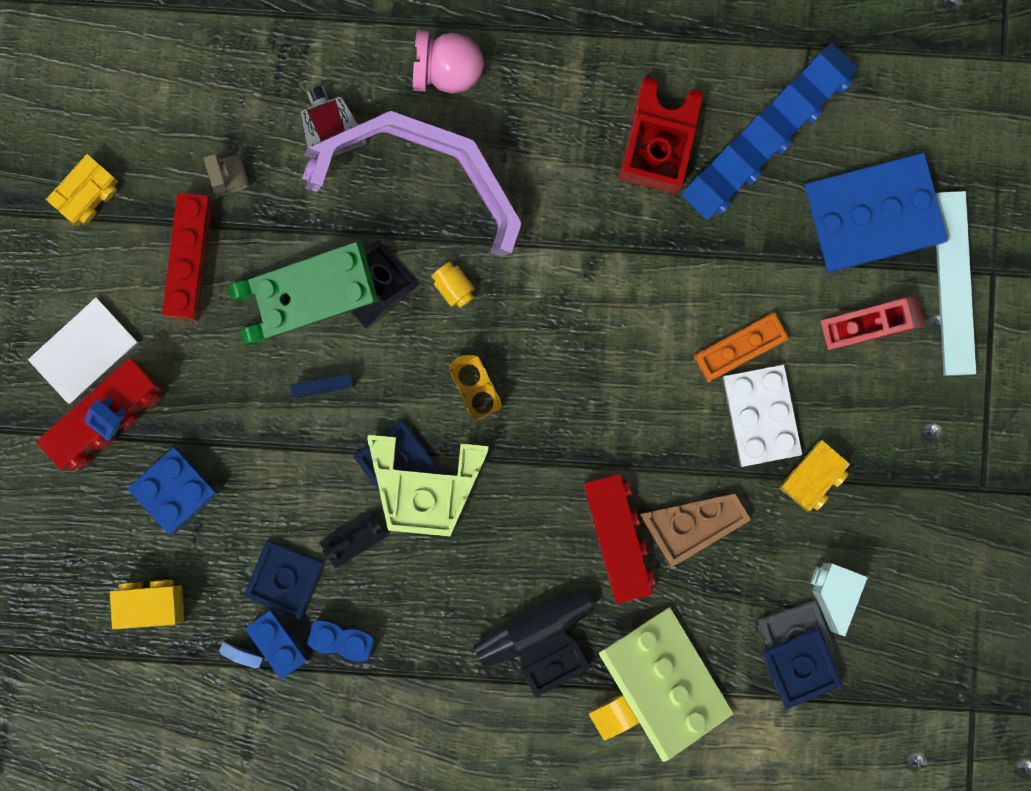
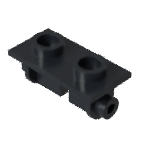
M371 510L319 543L323 548L325 556L336 569L388 536Z

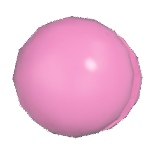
M417 30L415 47H417V59H420V62H414L413 91L426 92V86L432 83L440 91L459 93L467 91L477 83L484 67L483 56L479 46L469 36L459 33L442 34L433 40V38H430V31Z

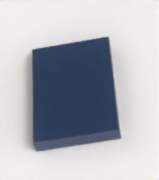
M403 420L381 435L396 437L393 470L444 475ZM368 445L353 457L379 491L371 451Z

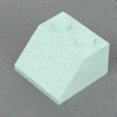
M823 563L822 567L817 566L813 573L811 584L815 586L812 592L829 630L845 636L867 577L832 563Z

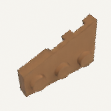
M736 494L639 514L671 568L751 521Z

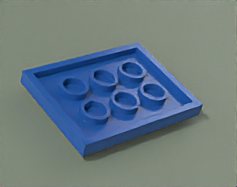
M924 153L804 185L827 274L948 242Z

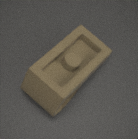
M215 154L203 157L216 198L250 186L240 155L217 160Z

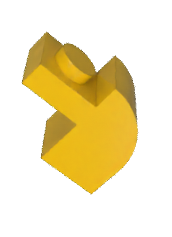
M623 694L607 700L589 713L604 741L640 723Z

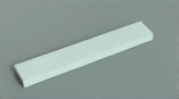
M966 191L935 193L948 239L947 243L936 245L944 376L975 375L976 359Z

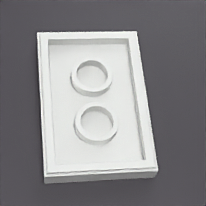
M95 298L33 354L28 361L69 405H72L139 342L98 298Z

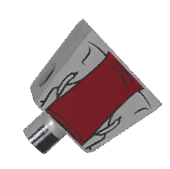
M324 86L315 87L307 92L312 107L301 111L308 148L358 126L342 97L329 100ZM366 139L335 151L332 157L366 145Z

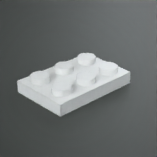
M784 365L724 376L723 382L740 466L744 467L802 455Z

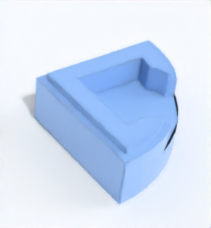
M222 642L219 650L220 654L228 659L255 669L256 667L259 668L263 659L254 653L226 642Z

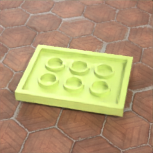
M670 607L599 652L600 657L663 762L673 758L733 715L732 710Z

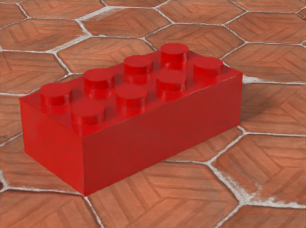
M129 358L42 435L36 443L60 470L73 472L76 469L79 472L92 461L90 456L96 450L100 449L103 451L115 441L114 437L109 441L105 440L84 422L89 407L97 400L103 404L107 398H112V405L108 409L114 414L118 413L122 408L126 410L118 431L121 428L127 430L139 419L136 415L142 409L146 408L149 410L161 400L159 394L164 389L140 362Z

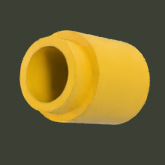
M451 262L443 265L431 276L435 281L433 285L451 308L456 305L462 308L474 299L471 293L475 290V287L458 266L454 267Z

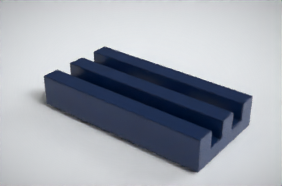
M350 373L292 384L290 388L292 396L297 399L354 388L355 383L353 375Z

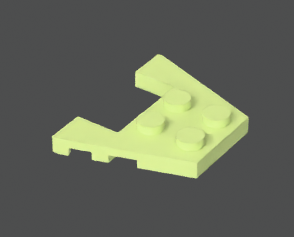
M368 435V444L388 531L451 536L488 453V446L461 444L458 475L451 476L393 470L396 437Z

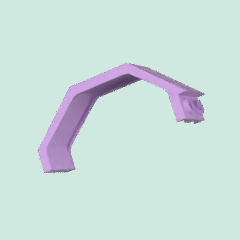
M389 111L313 145L303 154L310 157V160L307 162L302 179L307 181L305 189L317 192L322 187L335 151L378 133H388L453 156L462 165L497 223V233L490 253L503 257L513 251L522 223L474 140Z

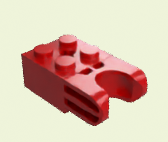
M645 76L638 91L617 179L677 194L683 185L703 92L699 89H691L688 95L685 96L681 108L668 110L663 108L658 102L656 95L658 81L654 77ZM653 149L658 150L659 159L651 154Z

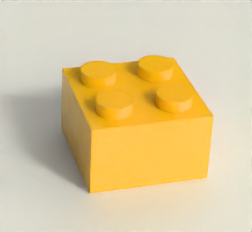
M173 580L150 582V588H143L142 582L118 584L119 590L110 591L112 629L176 625L184 622L182 585L174 586Z

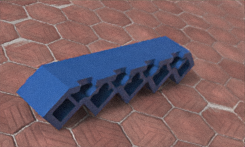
M831 43L813 60L803 73L784 89L771 105L755 118L740 136L725 148L709 167L696 177L681 195L706 220L715 213L721 216L733 204L730 198L746 182L751 186L763 174L760 168L776 152L782 155L793 143L790 138L807 121L812 124L824 112L821 107L836 91L842 94L854 82L851 76L858 67Z

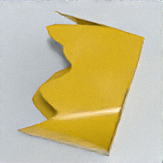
M463 355L456 358L449 366V371L451 370L450 374L460 393L465 394L463 397L464 404L474 422L502 409L500 398L479 357ZM465 365H474L480 372V379L473 386H465L459 380V371ZM479 392H486L493 398L492 409L484 414L476 412L472 407V399Z

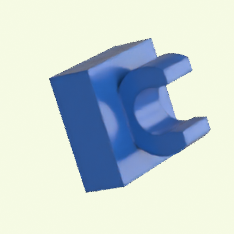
M107 398L103 404L97 400L89 407L84 420L87 425L107 441L117 433L126 412L122 408L118 413L114 414L108 409L112 405V398Z

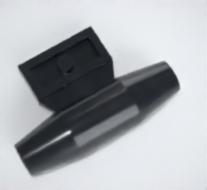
M581 588L548 599L502 623L473 647L484 668L520 656V669L536 698L590 669L576 640L565 632L590 614L594 608L584 589Z

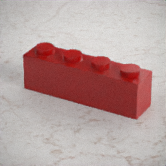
M177 193L162 315L168 319L198 322L213 201L208 196Z
M619 474L583 484L615 604L653 595L651 588L656 587L652 569L646 570L643 561L644 557H648L645 542L643 539H637L635 528L640 527L635 509H629L627 498L632 497L628 480H622Z

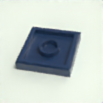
M266 539L243 597L301 620L324 562Z
M819 628L812 629L761 651L786 710L843 686Z

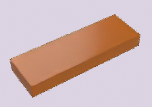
M774 312L695 354L693 357L707 383L787 341L789 337Z

